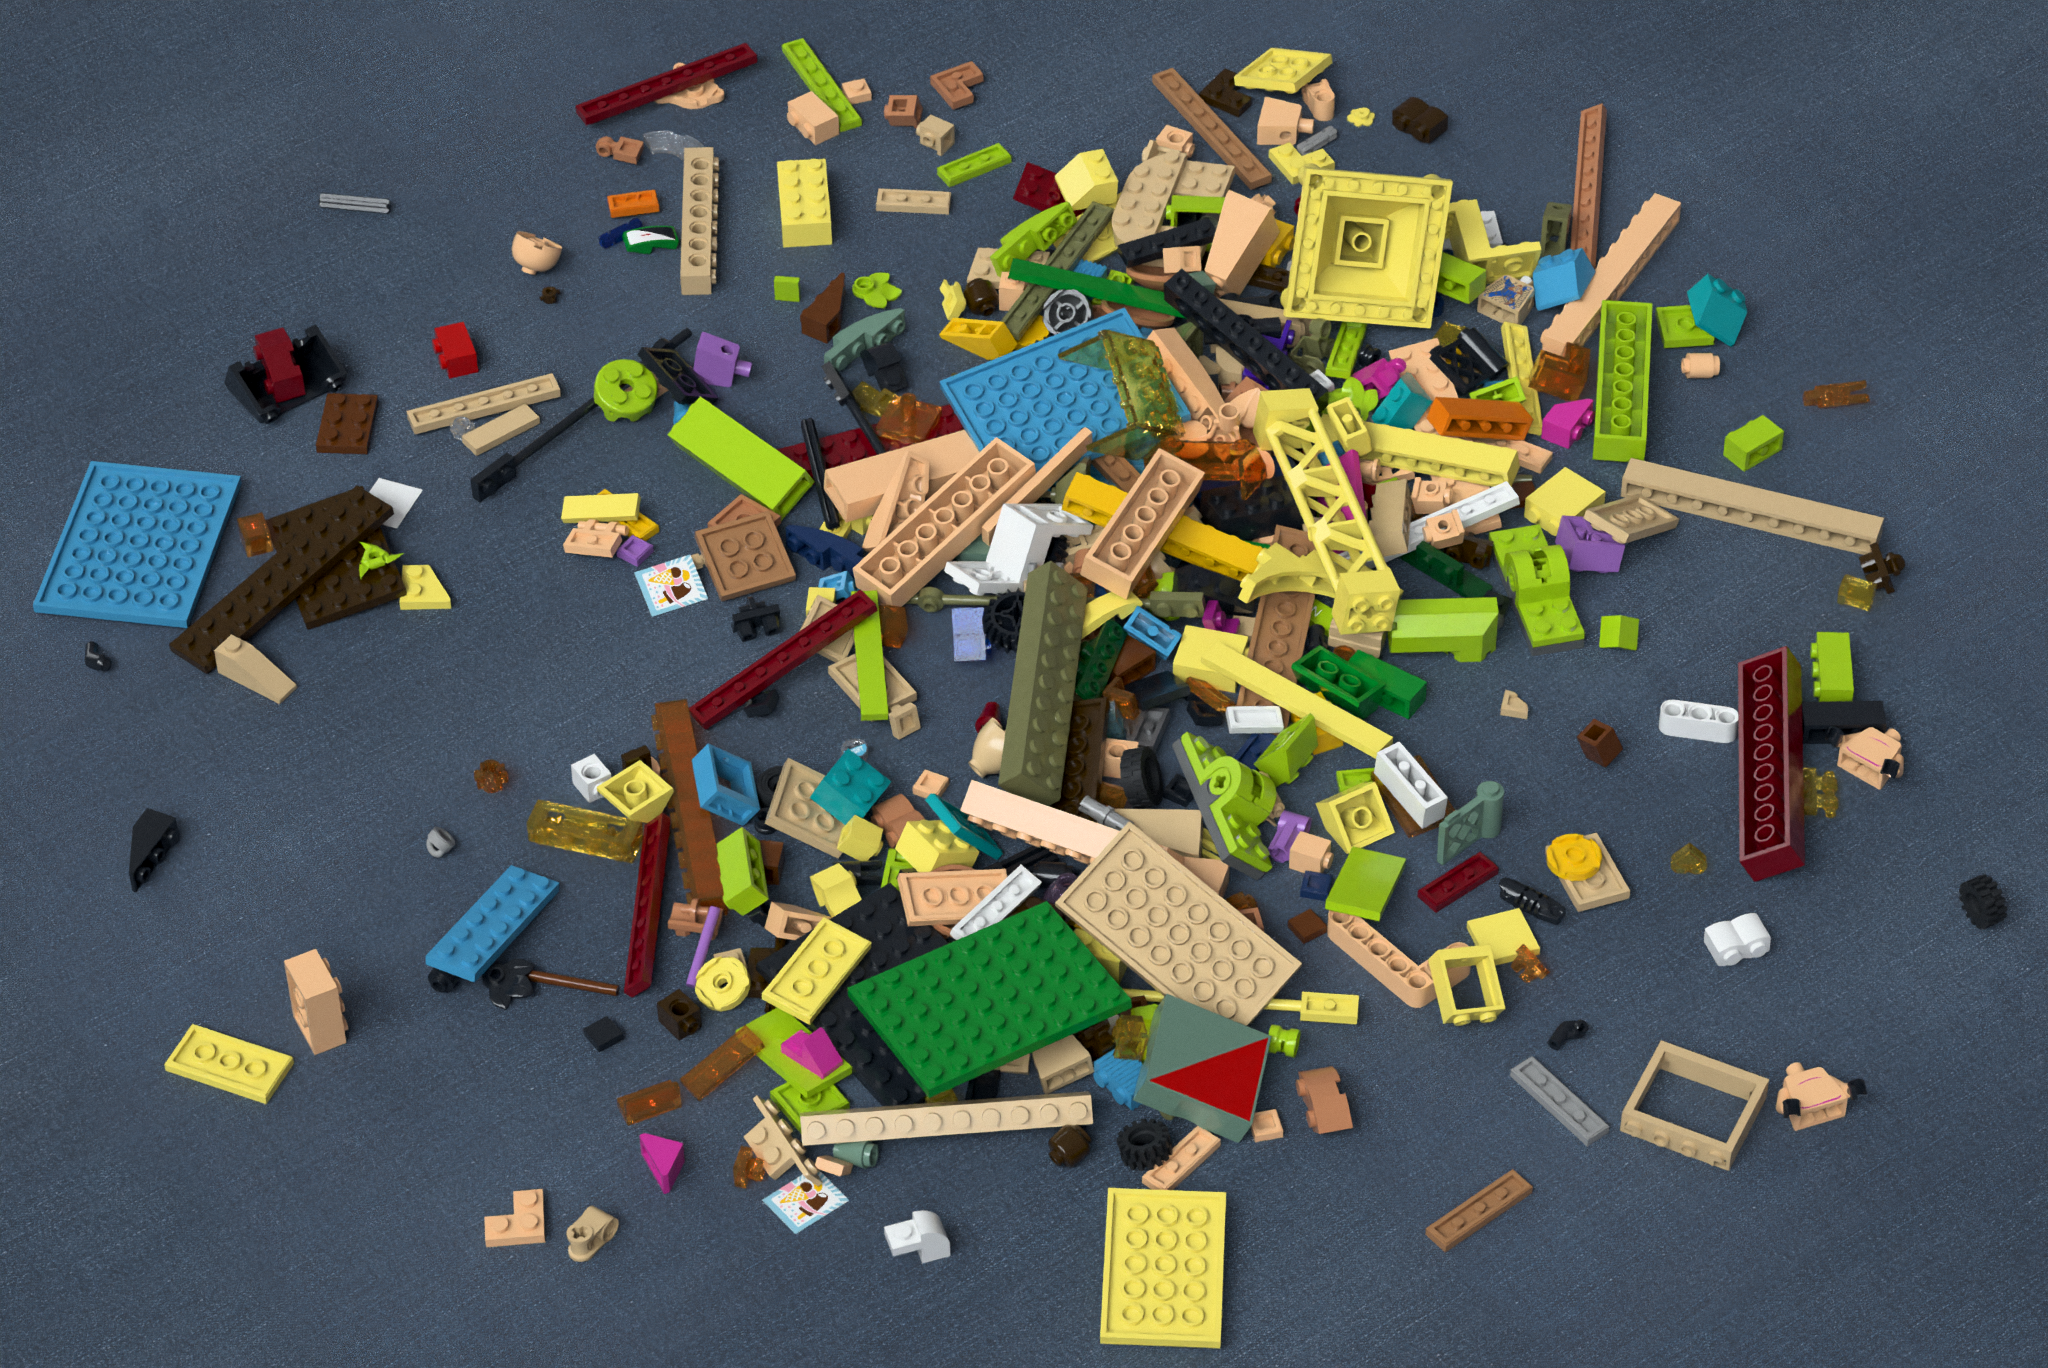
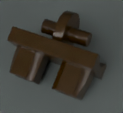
M1469 532L1468 536L1464 535L1463 543L1445 547L1443 553L1458 562L1470 563L1473 568L1482 569L1483 567H1489L1494 541L1475 538V533Z
M1878 543L1870 544L1872 552L1859 557L1864 574L1878 569V571L1865 575L1870 591L1885 587L1887 594L1893 593L1895 590L1889 574L1894 576L1900 575V571L1905 567V560L1903 556L1893 552H1889L1883 560Z

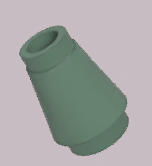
M869 1140L835 1143L833 1148V1156L835 1158L852 1163L863 1169L874 1167L878 1160L877 1144H872Z

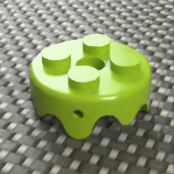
M619 359L609 362L598 372L594 383V402L602 408L605 417L609 421L613 422L618 418L624 417L634 422L643 415L650 414L654 408L658 393L657 381L653 373L646 369L643 364L634 360ZM628 384L633 390L625 392L620 388V385Z

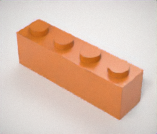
M1435 397L1426 417L1440 436L1524 440L1534 420L1520 402Z

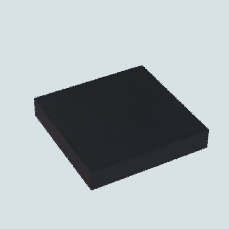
M1168 670L1120 686L1121 695L1142 711L1191 694L1189 685Z

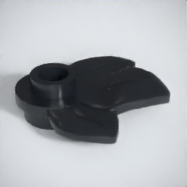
M512 959L503 965L498 963L492 964L482 974L483 984L489 989L491 1002L495 1006L506 1010L509 1007L511 998L533 996V987L527 975L533 971L534 965L523 959ZM493 974H501L498 979L491 978Z

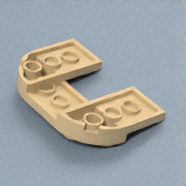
M1174 151L1155 156L1136 166L1126 180L1112 215V230L1116 247L1129 241L1175 228L1162 225L1166 216V205H1170L1172 195L1226 197V193L1235 175V167L1187 161V153H1177ZM1208 244L1200 246L1201 261ZM1163 258L1143 265L1164 267Z

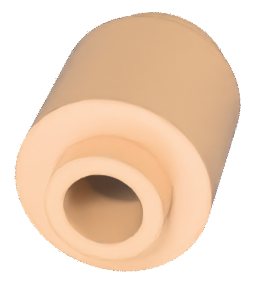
M1687 353L1686 357L1682 358L1681 371L1686 374L1687 378H1712L1713 376H1718L1720 371L1719 356L1712 353Z

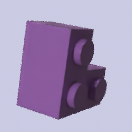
M1562 515L1555 543L1563 548L1569 570L1576 572L1584 570L1597 571L1599 573L1618 572L1625 544L1614 541L1612 535L1605 531L1593 530L1590 522L1581 516Z

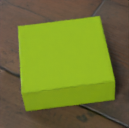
M775 276V300L800 302V278Z

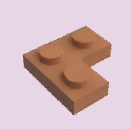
M972 61L930 76V84L953 110L973 103L974 95L967 87L983 82V73Z

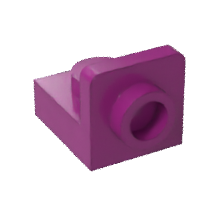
M1218 600L1207 602L1202 618L1204 627L1206 629L1238 634L1241 624L1239 619H1226L1225 612L1221 610Z

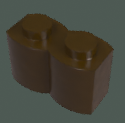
M1410 97L1392 110V124L1397 130L1411 134L1416 140L1430 143L1448 129V116L1439 108L1428 106L1427 103L1417 97Z

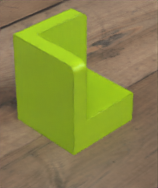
M1622 615L1601 616L1599 647L1637 650L1639 619Z

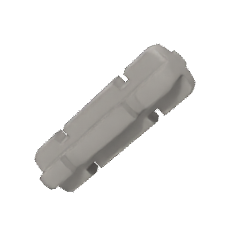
M1332 126L1324 128L1322 131L1306 139V141L1299 143L1297 151L1301 156L1309 154L1311 151H1316L1328 142L1336 139L1337 130Z

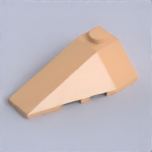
M909 450L905 451L868 526L862 545L863 550L870 553L925 503L926 493L929 491V460Z

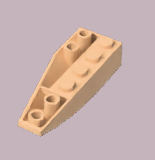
M1176 329L1153 330L1146 339L1148 346L1190 411L1191 420L1202 423L1206 427L1208 434L1214 425V420L1219 419V408L1225 402L1200 361ZM1220 427L1217 428L1211 439H1207L1209 447L1224 460L1228 459L1238 446L1235 433H1225Z

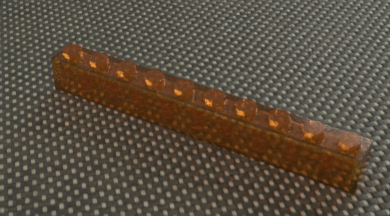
M687 699L655 703V715H651L653 731H658V734H654L656 750H662V753L658 754L660 770H666V773H662V779L674 791L667 806L668 809L673 808L674 812H670L672 829L677 828L678 832H674L676 849L681 848L682 851L678 852L680 869L685 868L686 871L681 873L683 888L689 889L690 892L685 893L686 903L691 905L692 899L698 898L700 899L701 906H714L723 909V916L728 915V907L723 901V885L720 881V865L717 861L718 851L710 812L700 807L692 759L698 753Z

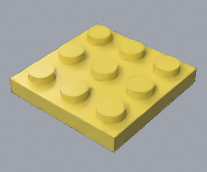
M1270 48L1234 76L1235 86H1244L1246 89L1261 88L1266 91L1279 90L1285 91L1288 94L1296 93L1333 63L1332 55Z

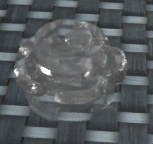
M458 417L450 423V432L454 438L462 440V435L474 430V422H471L466 417Z

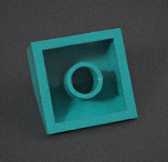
M1707 274L1687 291L1695 325L1732 347L1748 312L1745 296L1738 289L1734 290L1727 286L1722 279H1716Z
M1406 372L1376 409L1371 419L1376 424L1412 429L1433 401L1410 372Z

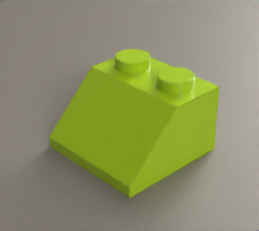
M1310 713L1283 729L1254 763L1259 771H1263L1270 776L1275 787L1284 782L1287 784L1292 783L1300 774L1297 770L1300 767L1306 766L1313 759L1311 753L1318 746L1314 716Z

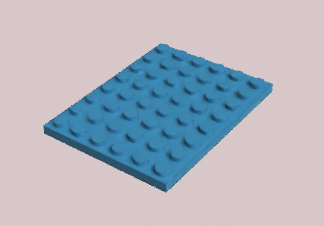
M1125 307L939 381L942 392L979 452L997 437L1034 462L1036 473L1085 427L1092 431L1093 446L1071 468L1085 456H1091V460L1191 420L1190 411Z
M91 461L33 603L34 612L188 628L242 484L241 476Z

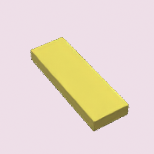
M638 493L565 496L561 519L563 523H579V521H588L589 519L598 520L599 522L638 520L641 497Z

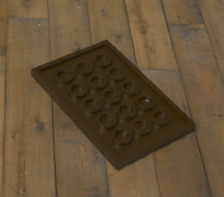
M349 491L264 520L276 552L280 551ZM380 527L362 541L377 545L391 555ZM361 543L295 598L307 630L407 595L394 560L388 564L385 563V566L373 570L368 568V571L360 578L359 564H361L365 548Z

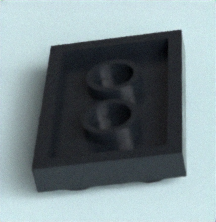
M642 347L637 355L644 362L645 368L655 374L658 382L670 391L672 398L677 403L682 405L693 404L700 396L712 405L718 400V397L676 350Z

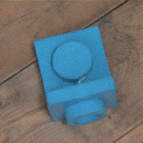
M848 571L820 578L818 588H835L836 600L844 597L847 599L850 597L851 591L860 590L856 587L855 579L852 578Z

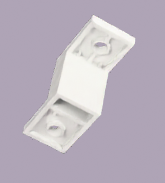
M1003 503L986 561H947L944 571L951 575L955 582L970 588L969 591L975 595L983 596L985 593L996 595L1000 593L1004 595L1007 589L1011 592H1016L1018 587L1023 592V581L1027 580L1028 563H1037L1038 567L1044 564L1052 537H1060V535H1069L1071 537L1091 535L1094 525L1083 518L1061 510L1062 504Z

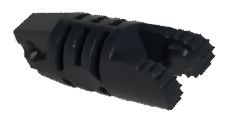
M1510 878L1500 879V898L1515 908H1520L1521 911L1554 925H1558L1566 915V908L1551 897L1543 895V893L1537 892L1535 889Z

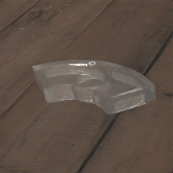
M654 131L643 134V141L652 155L659 153L673 154L684 161V148L704 147L695 138L688 135L673 134L672 131Z

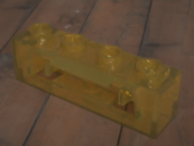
M539 799L527 821L528 840L530 842L614 859L616 861L633 863L643 841L642 821L630 820L624 817ZM549 811L565 814L566 820L561 819V815H557L556 818L549 817ZM610 823L623 826L624 828L620 832L616 831L614 826L608 829V825Z

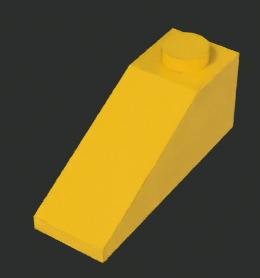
M952 318L939 334L942 339L986 360H994L1009 354L1018 345L1006 324L1000 321Z

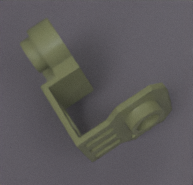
M1322 318L1313 319L1309 325V332L1312 335L1310 337L1303 335L1288 355L1291 360L1309 375L1317 369L1325 375V366L1320 359H1323V357L1330 358L1335 344V339L1328 337L1331 331V322ZM1301 347L1303 350L1302 357L1297 356V352Z

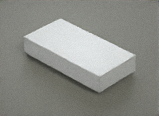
M1228 706L1225 712L1229 734L1280 733L1284 729L1280 706Z

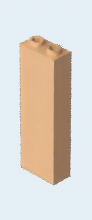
M965 430L827 469L825 470L824 490L846 523L874 515L905 451L909 450L929 460V491L926 493V499H928L979 453Z

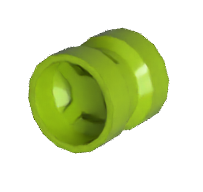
M1272 1024L1268 1035L1272 1036L1268 1052L1274 1054L1283 1052L1286 1056L1295 1058L1299 1047L1301 1031L1294 1028L1284 1030L1281 1026Z

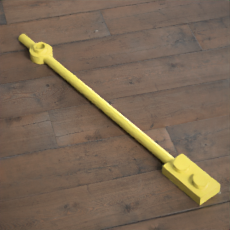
M1122 988L1130 998L1145 995L1148 1002H1161L1164 998L1162 994L1154 990ZM1302 992V1000L1272 999L1264 1009L1300 1012V1021L1357 1024L1359 995Z

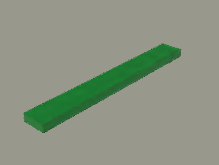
M1017 258L1012 260L1008 276L1010 279L1058 290L1074 289L1084 296L1185 318L1164 300V292Z

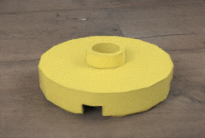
M735 957L713 958L698 971L695 993L701 1003L710 1010L720 1012L731 1010L741 1004L748 995L751 986L750 974L745 965ZM724 983H728L724 988L721 989V986Z

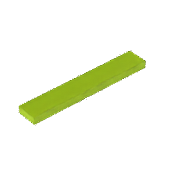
M804 38L782 44V52L809 90L838 115L839 132L862 126L861 117Z
M877 590L863 591L876 604L878 611L853 627L861 721L888 720Z

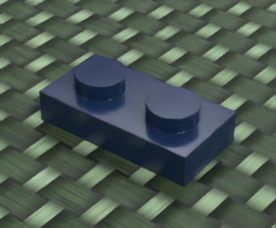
M1252 733L1233 758L1247 765L1250 769L1259 772L1254 763L1277 736L1270 733Z

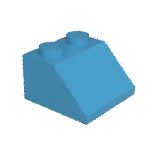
M1583 248L1576 250L1567 249L1559 255H1547L1538 261V265L1532 273L1535 303L1538 311L1581 299L1596 272Z

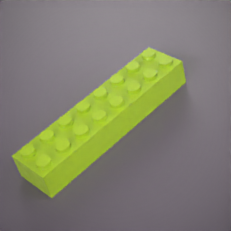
M1602 300L1592 460L1629 462L1630 458L1644 461L1647 437L1652 303Z

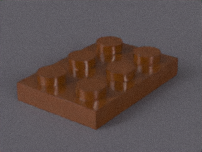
M327 393L316 442L317 453L368 454L379 403L378 395Z

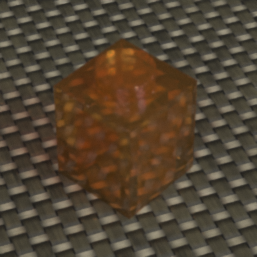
M262 512L237 518L240 539L247 557L273 551L270 531Z
M880 604L879 617L882 646L901 648L908 632L905 607Z

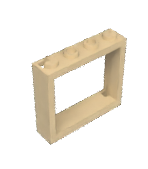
M1661 1040L1622 1112L1620 1131L1729 1171L1767 1098L1769 1079ZM1659 1069L1748 1100L1727 1143L1637 1111Z

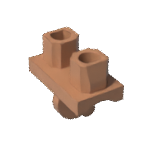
M693 898L691 905L674 902L672 914L668 920V929H674L677 936L684 937L690 935L691 932L702 933L710 907L701 906L700 899ZM720 909L711 940H715L716 935H718L724 915L723 909Z

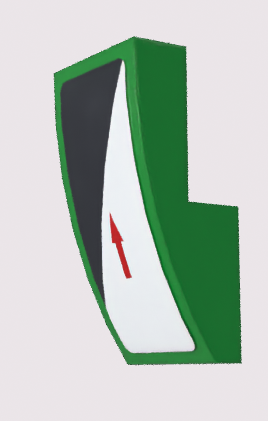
M674 226L640 227L623 232L622 235L627 252L650 254L653 247L676 249L679 243Z

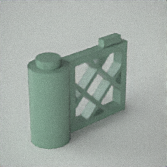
M1494 781L1481 783L1477 787L1476 797L1458 811H1453L1439 824L1438 863L1443 866L1481 837L1494 838L1499 835L1502 826L1504 789L1501 784Z

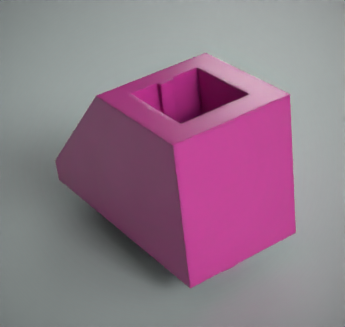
M1588 398L1555 404L1543 419L1541 439L1569 449L1574 441H1578L1581 438L1584 428L1590 426L1595 416V412L1592 411L1593 400Z

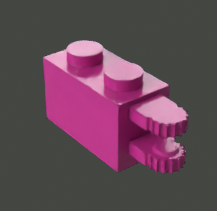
M1398 357L1390 361L1382 358L1352 374L1351 377L1358 379L1365 391L1376 389L1379 400L1389 394L1407 365L1403 359Z

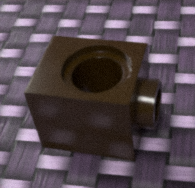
M680 989L657 1002L658 1021L679 1041L688 1035L694 1034L702 1027L700 1008Z

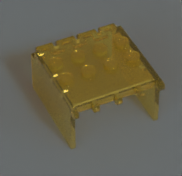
M1105 329L1099 331L1098 336L1057 354L1060 360L1104 370H1112L1114 376L1112 382L1117 385L1121 398L1119 404L1121 409H1124L1128 420L1126 428L1087 445V451L1138 461L1157 452L1159 448L1164 449L1180 442L1179 438L1184 437L1183 434L1186 432L1180 415H1177L1179 412L1173 392L1169 390L1171 384L1166 368L1162 367L1164 362L1160 349L1155 345L1154 341Z

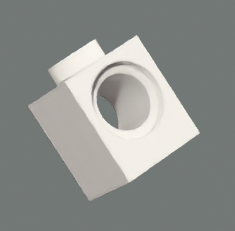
M592 754L572 764L573 784L585 799L591 803L599 798H603L604 796L597 791L596 787L612 777L610 771L598 757Z

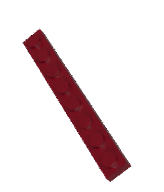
M743 43L575 105L576 113L586 126L711 79L724 76L738 69L746 68L757 63V55L747 43Z
M861 589L689 707L690 715L705 730L878 611L876 604Z
M661 813L644 825L624 993L632 998L641 991L647 990L653 980L652 970L655 961V945L658 938L657 929L660 919V904L663 896L662 887L665 877L664 870L668 855L667 846L671 818L664 813Z

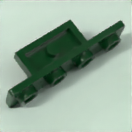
M1425 541L1420 542L1416 546V550L1398 557L1464 598H1483L1487 590L1493 591V587L1466 571L1463 564Z
M1112 618L1102 625L1097 637L1089 642L1084 641L1080 645L1075 693L1083 700L1101 698L1128 634Z

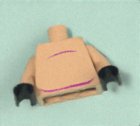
M1829 727L1823 739L1831 741L1832 746L1835 748H1840L1837 766L1879 790L1883 788L1889 777L1895 779L1903 775L1904 757L1901 755V736L1895 729H1888L1885 733H1882L1873 727H1868L1862 732L1844 735V732L1839 728Z
M1793 1063L1787 1067L1786 1073L1788 1076L1784 1078L1783 1088L1778 1091L1776 1111L1784 1115V1118H1790L1795 1131L1844 1117L1848 1098L1856 1100L1859 1094H1867L1865 1081L1863 1079H1854L1844 1083L1828 1075L1821 1067L1805 1071L1801 1063Z

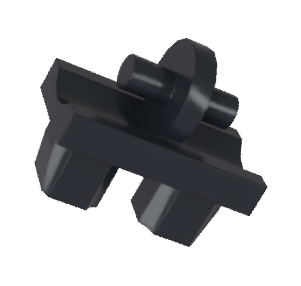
M753 596L747 597V605L739 607V613L732 614L733 624H731L733 633L737 632L742 642L755 638L754 628L763 626L767 636L778 634L779 605L775 604L766 607L764 601L755 603Z

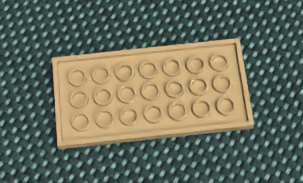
M1130 821L1055 902V906L1164 997L1166 994L1172 995L1245 1026H1249L1302 966L1300 961Z

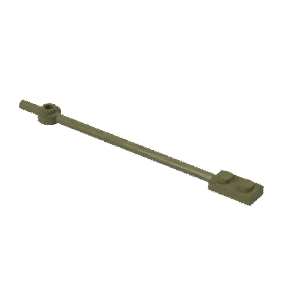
M925 587L906 604H918L926 612H936L941 610L943 605L989 606L990 599L997 600V595L944 594L940 589ZM1151 591L1150 598H1139L1143 603L1141 608L1151 609L1153 616L1203 617L1206 608L1203 592ZM1087 597L1086 604L1098 597Z

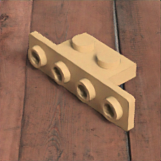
M756 1095L753 1100L765 1118L751 1129L744 1138L768 1175L776 1180L796 1163L805 1178L817 1186L821 1185L823 1182L817 1174L820 1170L815 1167V1163L810 1158H806L804 1155L806 1149L802 1146V1143L791 1136L793 1132L791 1126L777 1115L780 1112L779 1108L772 1100L768 1099L765 1101Z

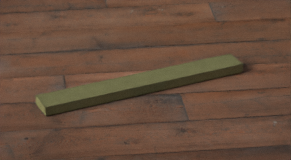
M1093 201L1044 265L1072 271L1111 221L1114 208ZM1030 283L1000 322L1006 324L1014 339L1020 340L1043 310L1044 304L1050 295L1058 289Z

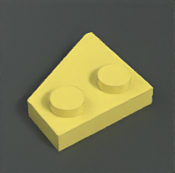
M403 565L402 581L407 595L400 597V610L451 609V599L429 565Z

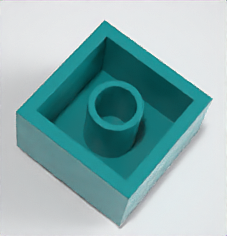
M848 748L810 796V799L846 825L854 815L863 819L892 781Z

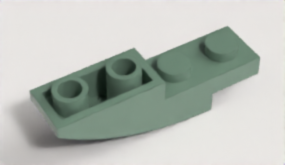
M898 308L877 313L843 329L833 336V348L824 354V364L830 361L840 372L853 360L860 357V353L863 350L891 341L905 329V310Z

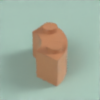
M1333 1066L1298 1072L1299 1079L1296 1080V1089L1298 1096L1303 1098L1308 1108L1306 1118L1309 1128H1313V1131L1318 1134L1353 1128L1346 1094H1340L1336 1085L1337 1082L1341 1081L1336 1069Z

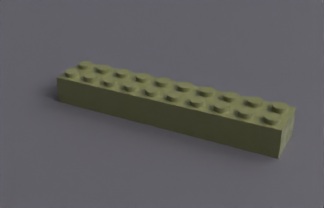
M1052 561L1029 572L1027 577L998 786L1007 792L1046 806L1059 801L1061 796L1088 587Z

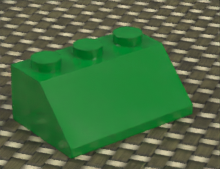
M1321 645L1295 661L1291 666L1296 679L1306 685L1308 689L1316 692L1321 691L1329 701L1340 705L1350 711L1352 715L1363 720L1377 710L1386 686L1385 683Z

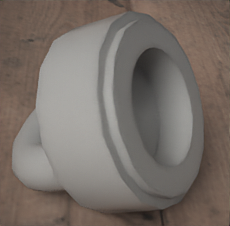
M434 827L428 834L426 842L428 852L433 857L439 858L455 846V840L443 828Z

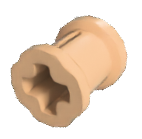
M1375 458L1374 461L1359 459L1361 477L1371 478L1372 481L1377 482L1380 474V459Z

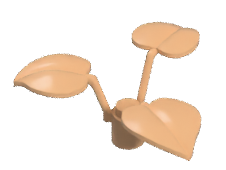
M1258 387L1242 393L1229 403L1223 404L1219 408V419L1214 420V425L1208 434L1206 427L1195 420L1177 425L1167 433L1162 434L1164 442L1171 450L1182 456L1195 457L1208 451L1209 443L1207 439H1211L1217 428L1220 427L1225 433L1234 432L1241 456L1236 457L1232 461V472L1237 479L1247 483L1263 478H1273L1275 473L1274 462L1267 451H1261L1259 447L1251 448L1246 453L1239 432L1240 425L1248 429L1254 427L1260 396V389Z

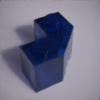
M984 607L951 608L954 662L986 660V655H991V641L985 639L982 618Z

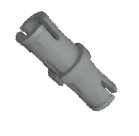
M1088 795L1080 803L1079 811L1097 820L1098 824L1121 831L1130 821L1116 813L1113 807H1106Z

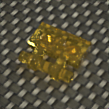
M1803 767L1804 815H1817V809L1823 808L1827 818H1834L1839 807L1838 798L1835 796V792L1838 790V781L1835 778V773L1833 771H1826L1824 776H1817L1816 768ZM1817 789L1822 790L1824 794H1817Z

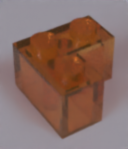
M1570 342L1566 343L1561 355L1541 349L1530 371L1528 387L1539 392L1557 396L1563 400L1577 401L1587 382L1591 349Z

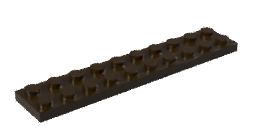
M356 485L169 644L171 652L205 674H208L217 666L214 650L231 634L244 641L249 639L359 545L360 542L394 515L393 507Z

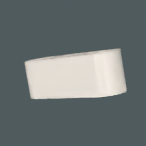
M1667 700L1662 703L1660 708L1659 730L1669 736L1730 743L1737 737L1738 712L1733 708Z

